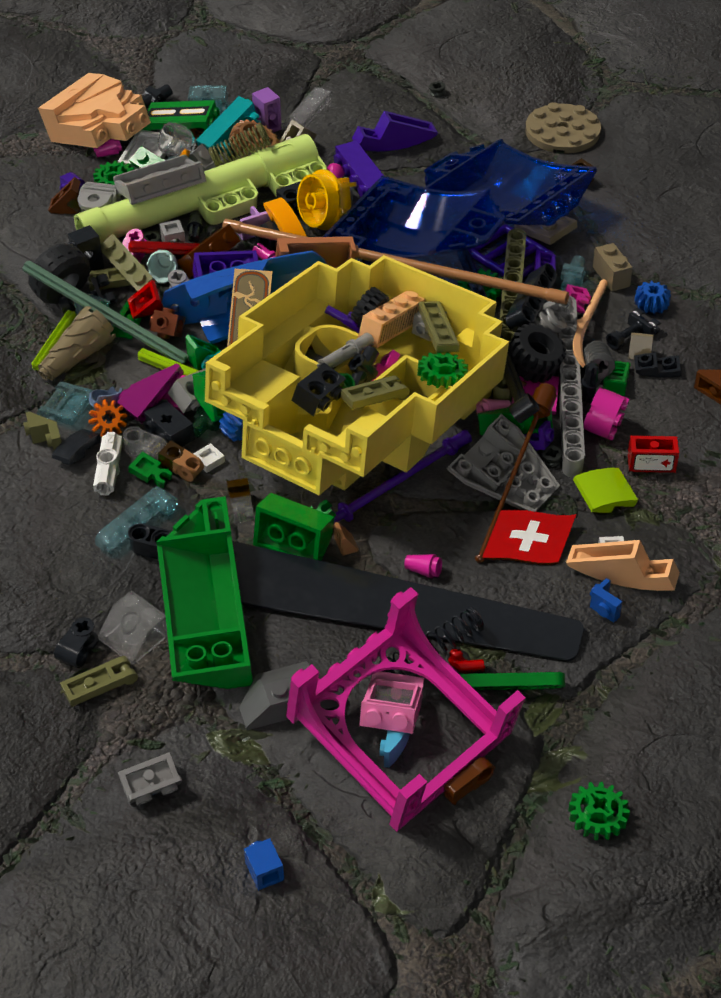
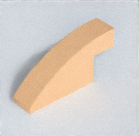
M641 540L572 545L566 562L570 568L601 581L607 578L611 580V584L641 590L675 591L680 573L674 559L650 560Z

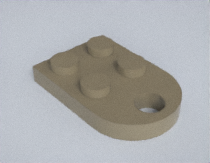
M533 206L523 208L515 213L514 227L524 230L526 235L551 245L576 229L577 220L545 207Z

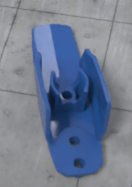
M313 250L254 261L212 272L176 285L164 292L162 303L164 308L173 309L176 315L186 317L184 324L200 322L209 343L214 344L228 339L235 268L273 271L270 293L272 294L317 261L327 264V262Z

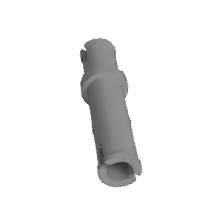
M364 333L357 339H350L346 342L345 346L319 359L317 367L326 363L331 368H334L351 357H356L357 354L362 353L366 346L374 345L372 343L374 338L370 333Z

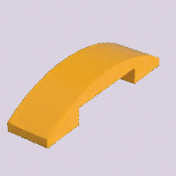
M282 197L263 203L271 221H275L280 231L306 236L296 214Z

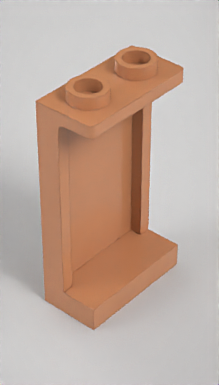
M353 237L277 238L275 257L313 250L324 258L327 265L338 268L350 258H358L359 248L358 245H355Z

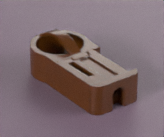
M486 757L476 759L471 765L445 784L444 790L446 792L444 796L453 805H456V802L470 791L476 790L489 781L493 776L495 766Z

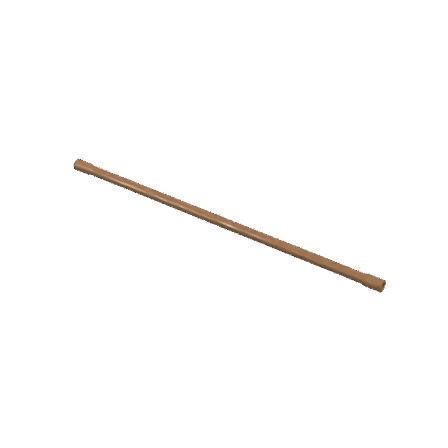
M225 219L222 225L223 228L230 224L235 233L238 234L243 233L277 241V238L306 237L245 224L231 219ZM359 248L358 259L375 262L385 255L431 275L542 298L564 305L569 300V292L543 288Z

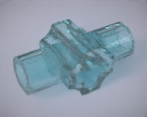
M576 255L572 258L570 264L564 263L560 279L562 280L561 289L565 291L567 284L574 286L576 284L582 285L586 271L584 267L585 259L582 256Z

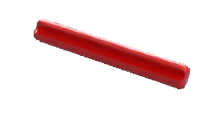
M131 240L128 249L131 253L152 254L158 250H167L173 255H186L200 243Z

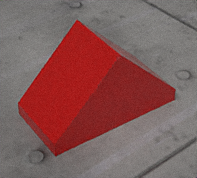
M153 280L128 299L132 319L154 314V310L162 311L164 307L160 291Z

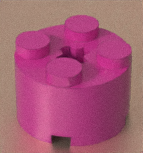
M599 388L591 403L590 411L586 415L583 428L613 441L617 432L615 426H620L625 416V413L621 411L626 410L630 399L607 389Z

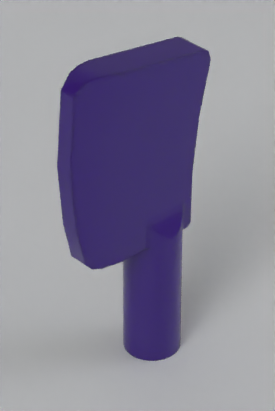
M330 305L327 306L324 313L359 333L360 325L351 319V311L346 315Z

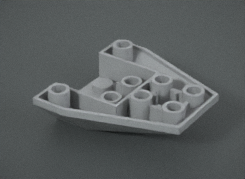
M501 414L487 428L483 437L465 455L461 453L448 466L447 470L465 485L501 500L526 437L515 424ZM528 443L505 503L520 510L536 512L559 488L560 484L530 443Z

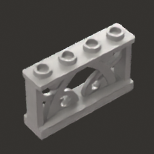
M181 155L113 177L117 194L129 199V203L132 205L206 182L202 162H194L188 159L187 155Z

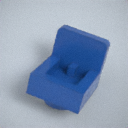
M606 578L600 584H595L590 592V608L614 623L620 617L622 601L609 593L611 580Z

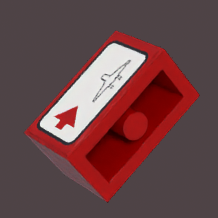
M630 436L627 454L629 472L676 473L679 458L677 436Z

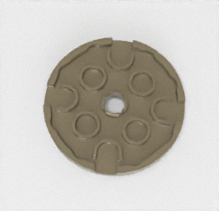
M552 102L535 109L528 116L525 132L528 139L543 150L553 152V149L565 150L564 153H576L587 150L597 143L601 132V123L594 113L585 109L582 105Z

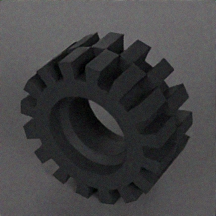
M371 287L370 290L366 291L365 295L361 296V300H358L356 303L357 306L353 308L354 311L351 313V319L361 326L363 315L390 300L389 297L376 287Z

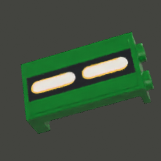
M215 100L151 102L147 110L151 123L144 127L143 130L157 132V130L203 128L205 131L220 116V111L216 107Z

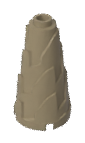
M90 306L84 307L79 312L72 324L49 350V354L38 365V374L44 380L56 379L62 373H66L80 361L90 357L116 338V333L110 334L114 328L103 314L98 310L90 312L89 310L92 308Z

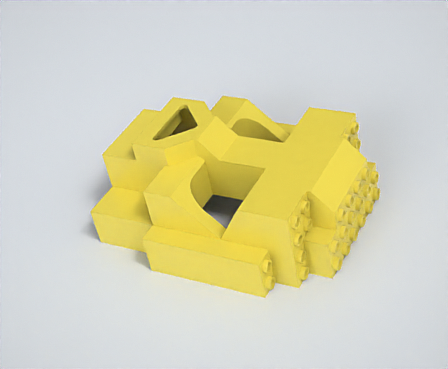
M385 255L370 266L352 258L338 268L317 261L239 316L238 340L206 362L205 402L243 420V459L319 496L331 485L345 491L360 476L364 477L381 461L407 473L424 457L430 444H433L460 418L465 420L476 410L477 403L484 398L488 399L491 396L492 389L503 380L509 341L500 338L503 321L494 318L497 302ZM371 287L379 289L390 300L405 291H413L418 296L424 298L425 302L439 301L444 311L447 312L446 316L460 345L459 352L449 353L453 356L458 355V359H464V364H468V373L453 386H448V389H445L444 386L436 388L434 385L428 386L427 381L420 380L421 376L417 375L418 361L422 360V356L428 357L430 352L433 354L437 353L432 341L413 334L411 327L376 348L379 355L374 365L380 363L381 358L392 350L401 354L398 361L375 380L397 376L401 380V384L406 385L410 390L409 397L406 400H400L397 397L352 410L340 398L337 401L333 400L324 412L321 410L314 417L291 401L297 384L318 368V362L305 356L310 345H312L316 354L325 357L345 346L346 342L350 339L358 338L359 333L324 313L328 305L348 315L350 311H354L353 308L357 306L358 300L360 301L361 296L365 295L366 291L370 290ZM354 357L346 360L334 370L338 373H348L352 376L353 373L350 371L348 364Z

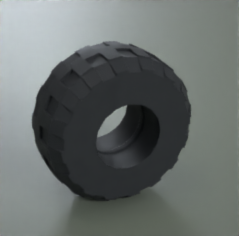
M64 243L50 247L34 261L38 266L79 290L86 284L90 276L89 260L73 244ZM28 276V284L39 299L44 303L59 304L57 298L64 295L36 278Z

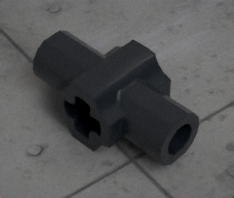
M168 84L158 89L152 86L145 88L142 98L146 109L149 108L151 102H166V98L171 96L173 91Z
M366 346L362 354H357L356 357L350 360L348 366L353 373L352 377L355 381V386L371 382L376 378L378 371L374 363L379 355L376 348Z

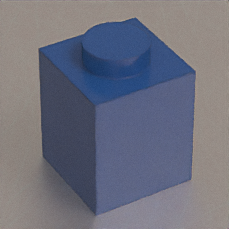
M270 838L264 841H256L249 847L244 848L245 863L258 891L284 880L283 864Z

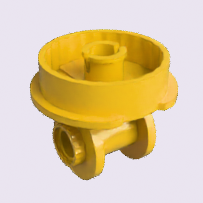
M320 169L313 174L306 175L301 180L297 191V206L303 221L310 227H317L320 230H331L337 226L340 219L352 218V213H359V208H352L350 191V187L357 186V182H349V178H336L332 172L326 169Z

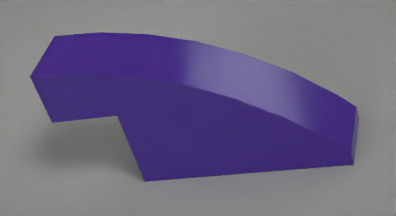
M383 111L375 129L358 126L352 140L357 141L363 150L393 151L425 142L437 136L438 132L432 122Z

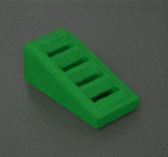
M615 361L613 372L604 378L603 389L625 396L631 363Z

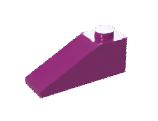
M176 363L132 384L128 389L121 392L117 401L118 405H122V410L142 424L145 421L144 412L159 404L175 381L182 376L184 372L181 366Z

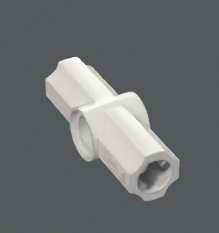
M107 432L106 435L102 436L100 451L96 455L97 468L93 489L94 492L99 493L101 496H109L111 492H114L116 477L120 472L119 460L123 439L116 432Z

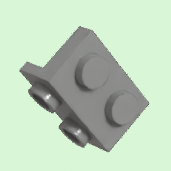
M170 752L118 772L129 804L136 802L137 806L151 801L152 795L159 792L167 795L177 791V785H180L182 782Z

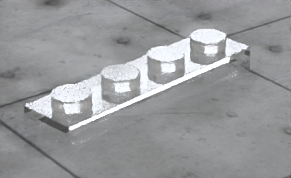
M315 87L281 125V131L285 132L291 120L306 127L332 98L331 91Z

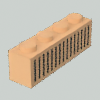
M405 291L368 312L362 317L358 338L364 333H370L374 338V342H372L374 343L373 347H380L413 326L414 314L419 311L418 303L425 302V299L418 296L416 292Z

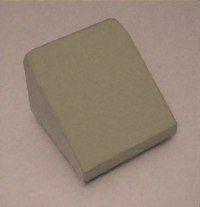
M631 333L628 358L634 360V355L651 353L653 335Z

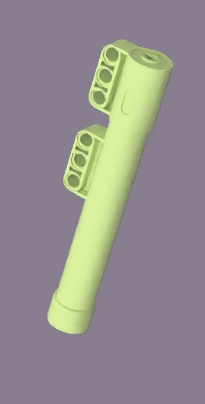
M303 134L257 150L252 155L204 171L206 182L133 205L129 203V199H124L101 208L95 207L75 214L74 223L76 230L90 225L99 235L100 244L111 234H114L118 239L126 236L128 231L132 229L143 230L195 210L201 213L208 224L217 225L225 219H233L250 213L251 206L257 208L258 191L256 188L262 186L269 187L276 196L277 189L299 182L306 175L313 174L315 171L326 169L327 167L320 158L313 139L309 135Z

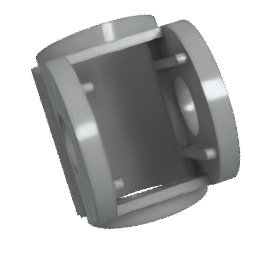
M87 182L82 185L78 195V205L81 208V212L121 201L115 185Z

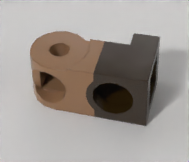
M171 440L158 453V461L161 462L160 469H168L175 474H179L185 481H193L204 469V464L199 457Z

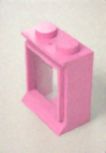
M382 671L372 674L365 697L361 702L360 726L413 734L422 705L424 678Z

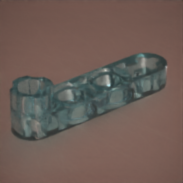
M159 486L153 488L101 529L96 536L95 544L106 552L113 550L129 537L128 530L134 524H145L158 512L163 515H171L178 505V499Z

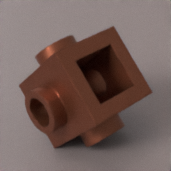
M163 307L162 311L154 310V314L150 318V331L157 332V336L160 338L169 339L170 335L181 338L186 317L176 315L175 310Z

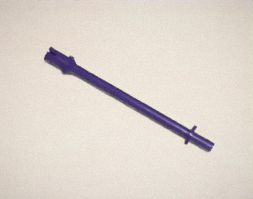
M462 430L452 438L444 439L442 447L422 458L407 473L401 471L348 505L345 502L339 503L338 511L334 517V524L342 519L350 522L353 520V512L444 455L453 456L456 454L458 449L472 442L470 433L467 430Z

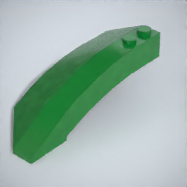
M226 496L202 499L195 505V510L189 516L184 515L173 526V531L166 537L162 536L156 542L172 680L224 689L250 686L253 679Z

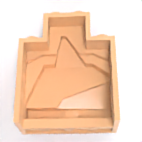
M86 74L38 108L51 142L92 148L100 147L109 139L127 141L151 123L142 95L133 94L132 90H124L120 80L104 74Z

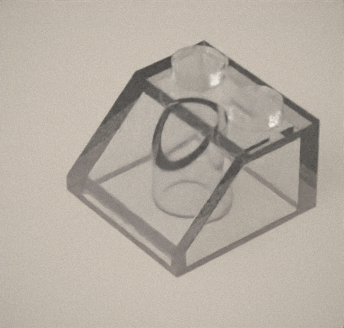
M131 590L112 606L100 630L98 639L120 656H126L130 663L134 665L168 636L165 614Z

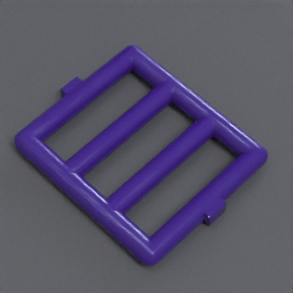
M507 224L490 234L482 235L481 240L468 247L473 259L504 277L505 262L499 265L492 260L506 252L507 242L485 256L478 251L505 233L508 234L511 229H514ZM526 236V246L528 247L525 248L524 258L536 250L554 254V252ZM534 262L523 269V279L533 272Z

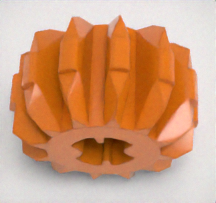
M106 399L102 401V406L95 403V410H90L89 415L94 418L89 419L88 423L91 425L96 424L92 429L93 432H96L98 429L102 430L100 437L104 436L105 432L113 431L119 435L122 432L120 427H126L127 425L125 421H122V419L127 418V414L119 413L122 411L123 406L120 405L116 409L114 407L116 404L115 400H112L110 406H108ZM105 414H109V418L112 416L113 419L110 424L106 423L107 420L103 421Z

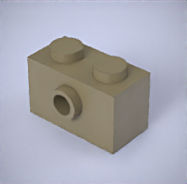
M614 243L595 247L593 268L602 280H607V287L610 291L630 287L633 267L628 262L627 257L623 256Z

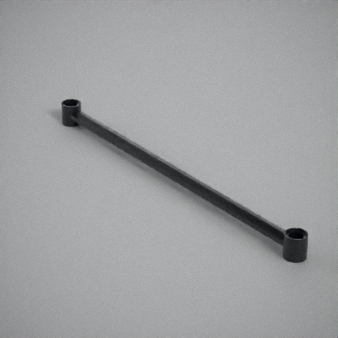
M455 212L440 223L439 226L442 232L449 239H452L463 270L478 273L461 232L466 227V224ZM469 283L472 292L487 297L482 285ZM508 350L504 377L514 400V403L508 408L515 420L521 424L538 412L540 408L535 399L529 393H525Z

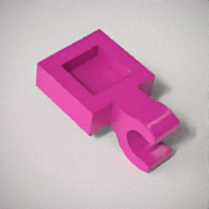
M567 284L565 291L569 292V296L576 299L577 312L584 314V305H589L591 300L587 288Z

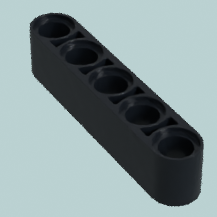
M545 263L531 272L524 283L543 288H552L557 274L551 264ZM518 293L505 318L509 329L516 332L522 325H529L534 322L546 299Z

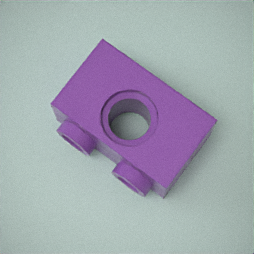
M269 87L252 93L255 111L260 116L257 120L261 121L262 125H267L268 129H272L273 133L281 130L280 97Z

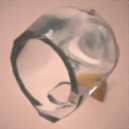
M176 122L164 124L158 137V148L162 153L174 156L187 155L189 157L193 152L196 141L194 134L187 127Z

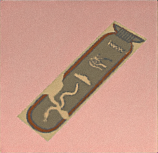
M234 269L227 347L238 340L239 316L270 295L273 271Z

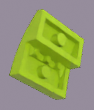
M619 468L596 469L581 473L573 478L591 512L611 513L615 506L635 507L638 502V498Z

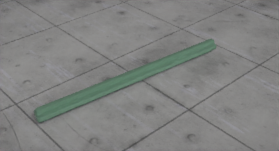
M32 261L24 263L22 270L77 304L83 307H92L89 311L98 310L111 324L166 357L182 364L187 362L188 354Z

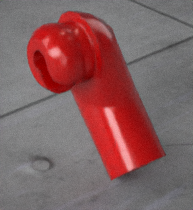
M452 649L449 652L450 658H448V662L463 674L485 672L483 659L468 661L463 657L460 649Z

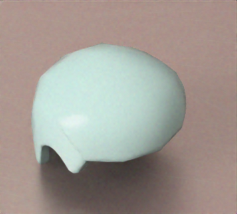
M158 250L152 253L146 264L150 275L160 284L169 282L168 274L173 270H178L176 257L167 250Z

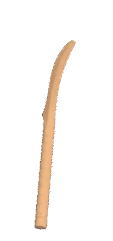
M605 279L600 281L583 317L577 319V328L572 347L574 355L582 368L586 365L583 355L584 334L608 285Z

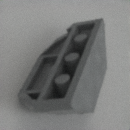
M305 661L256 675L239 707L246 731L288 720L286 714L291 677L299 669L305 670L311 663ZM314 666L319 671L318 678L321 679L327 674L323 670ZM339 687V691L333 693L341 695L344 691ZM327 699L323 700L320 706L323 709H329L339 706V704L334 700Z

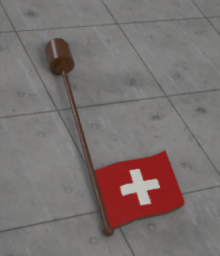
M541 383L534 391L532 397L537 402L540 410L533 415V421L479 555L475 556V560L478 563H482L484 560H513L538 565L559 563L576 514L553 515L528 510H502L538 418L550 416L556 401L557 390L551 384Z

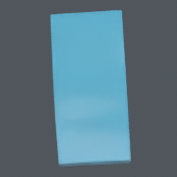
M387 731L386 740L381 739L379 756H384V767L389 768L399 758L408 742L410 733Z

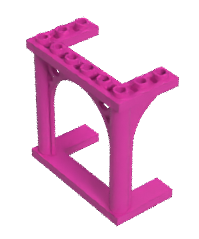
M412 587L404 593L398 592L392 598L385 629L379 634L377 632L373 633L361 648L356 647L350 651L346 657L347 659L342 663L337 662L332 665L323 678H318L319 671L312 664L305 670L299 669L291 677L286 717L293 724L299 720L391 816L389 825L396 832L445 791L444 786L448 781L471 765L476 759L486 756L512 733L526 698L517 690L496 711L438 654L425 636L415 613L418 593ZM390 647L396 648L399 652L400 657L396 662H390L386 657V651ZM406 654L409 656L408 660H411L413 663L407 664L404 662ZM380 656L382 662L377 665L373 664L372 661L375 662L377 657ZM384 670H405L418 674L433 683L485 735L429 783L418 774L400 790L358 747L347 729L345 721L346 702L352 690L364 678ZM357 673L361 675L360 677H355ZM339 687L344 690L341 695L333 693L339 691ZM330 699L336 701L339 707L335 710H325L320 706V703L323 700ZM337 717L339 722L335 725L332 718Z

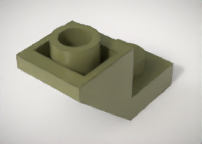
M26 412L27 422L23 423L26 436L31 435L33 444L47 441L48 447H53L55 451L62 443L57 422L32 412Z

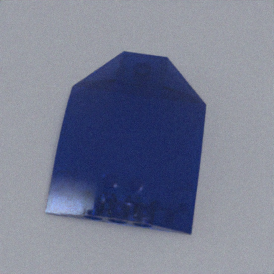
M499 139L488 147H484V144L470 147V151L458 154V151L449 153L424 170L425 191L429 196L446 207L478 220L514 225L551 226L579 205L583 194L597 172V168L544 161L527 155L509 146L503 139Z
M381 176L323 237H353L354 243L358 245V248L409 259L456 253L486 244L504 224L506 217L499 210V204L495 197H492L488 185L486 189L478 191H441Z

